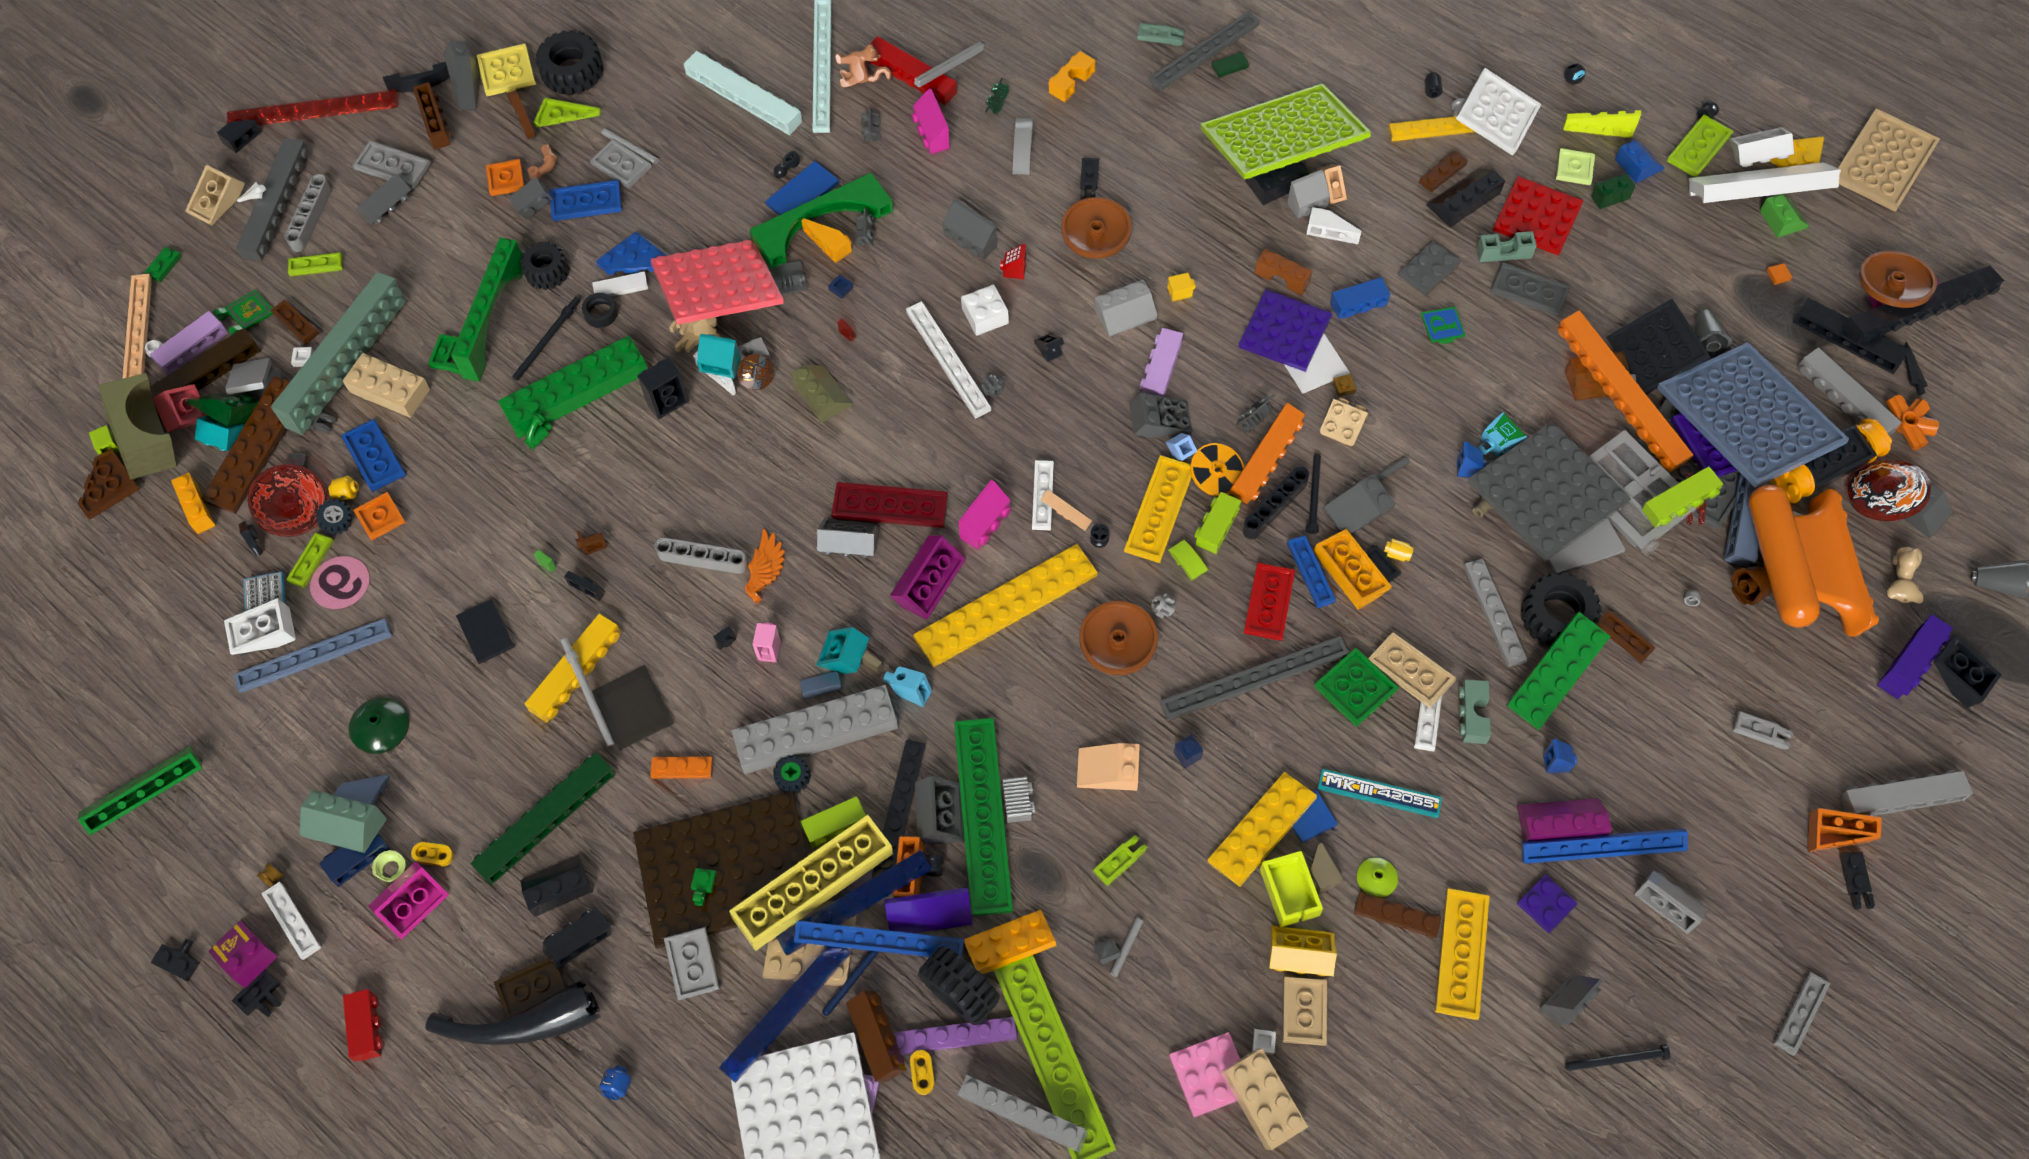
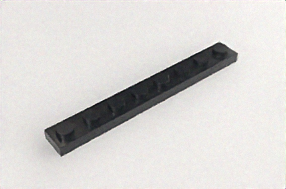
M906 740L882 833L891 844L893 855L874 867L868 892L871 894L889 897L896 870L899 838L904 837L915 793V782L918 780L926 743Z

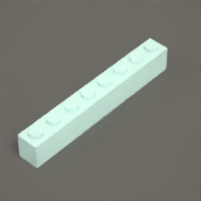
M696 51L684 63L686 75L786 134L790 135L802 123L801 112L798 108L790 106L784 100L773 96L771 92H766L757 84L749 82L745 77L737 75L734 71L725 68L717 61H713L707 55Z

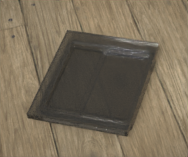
M645 665L592 691L620 750L674 724Z

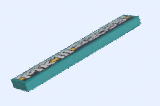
M1326 769L1321 770L1317 789L1434 818L1439 817L1442 797Z

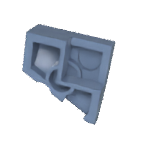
M382 775L345 782L338 787L334 795L375 805L379 793L383 794L390 777L389 775Z

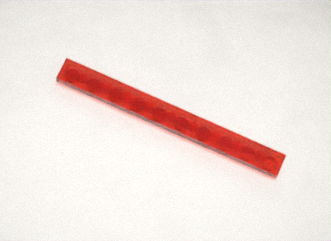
M396 90L229 111L227 112V123L255 120L257 125H266L398 108V94Z

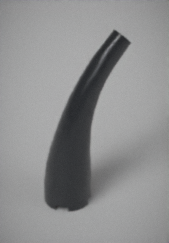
M580 980L501 1022L462 1024L453 1022V1018L450 1016L432 1012L426 1021L425 1028L429 1032L458 1041L486 1045L527 1043L562 1035L601 1018V1015L596 1013L600 1011L594 994L585 991L583 987L587 986V983L584 980Z

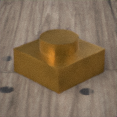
M1351 374L1333 378L1332 382L1338 397L1356 392V386Z

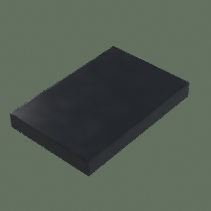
M492 599L456 615L478 664L515 648Z

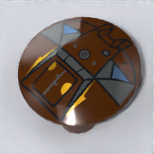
M751 354L741 360L737 374L743 386L750 390H761L771 383L774 369L770 360L765 356Z

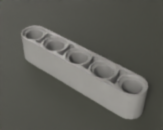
M322 174L314 175L310 179L285 233V240L294 252H301L307 246L331 193V187Z
M660 538L654 544L658 558L661 561L737 574L745 572L748 568L745 554L740 550L670 538Z

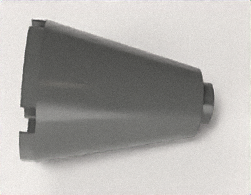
M1711 310L1699 312L1696 315L1695 334L1710 357L1715 358L1730 351L1732 348V338L1715 313Z
M2029 560L1976 567L1975 571H1971V582H1974V585L1977 587L2018 598H2027L2029 592L2025 591L2026 587H2029V565H2027Z

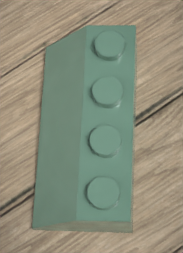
M312 790L301 806L300 835L305 838L365 853L387 819L375 805Z

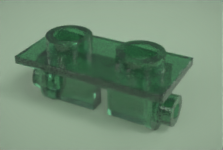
M1003 78L1000 79L998 84L994 83L991 89L993 94L992 96L989 95L985 103L988 105L985 112L988 109H991L995 114L1001 112L1009 93V86L1001 83Z

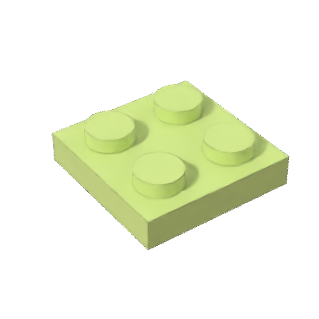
M1560 148L1556 180L1591 185L1595 154Z

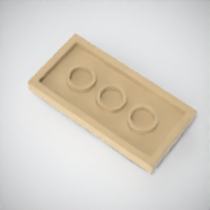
M1394 632L1368 658L1388 678L1429 708L1456 681V677Z

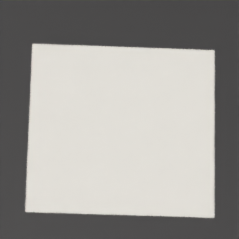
M1323 334L1306 372L1285 365L1302 394L1332 382L1334 377L1350 374L1325 334Z

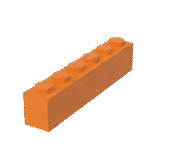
M1289 403L1285 404L1228 493L1246 505L1251 499L1255 501L1260 494L1258 490L1260 485L1264 487L1269 479L1267 474L1269 471L1273 473L1278 465L1276 460L1284 456L1287 451L1285 446L1293 442L1296 437L1293 435L1294 432H1299L1303 426L1304 413Z

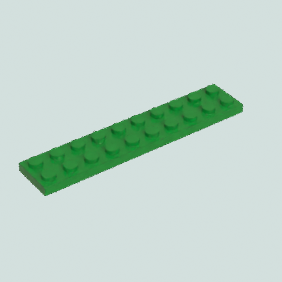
M994 718L955 721L971 915L973 917L1013 913Z

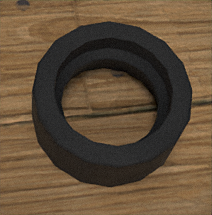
M594 293L588 296L582 304L583 315L590 326L604 328L611 325L617 318L618 310L614 299L609 294ZM606 304L610 306L609 311L605 315L592 316L589 313L596 305Z

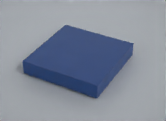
M1317 790L1313 791L1317 795V799L1292 826L1301 844L1337 826L1336 820Z

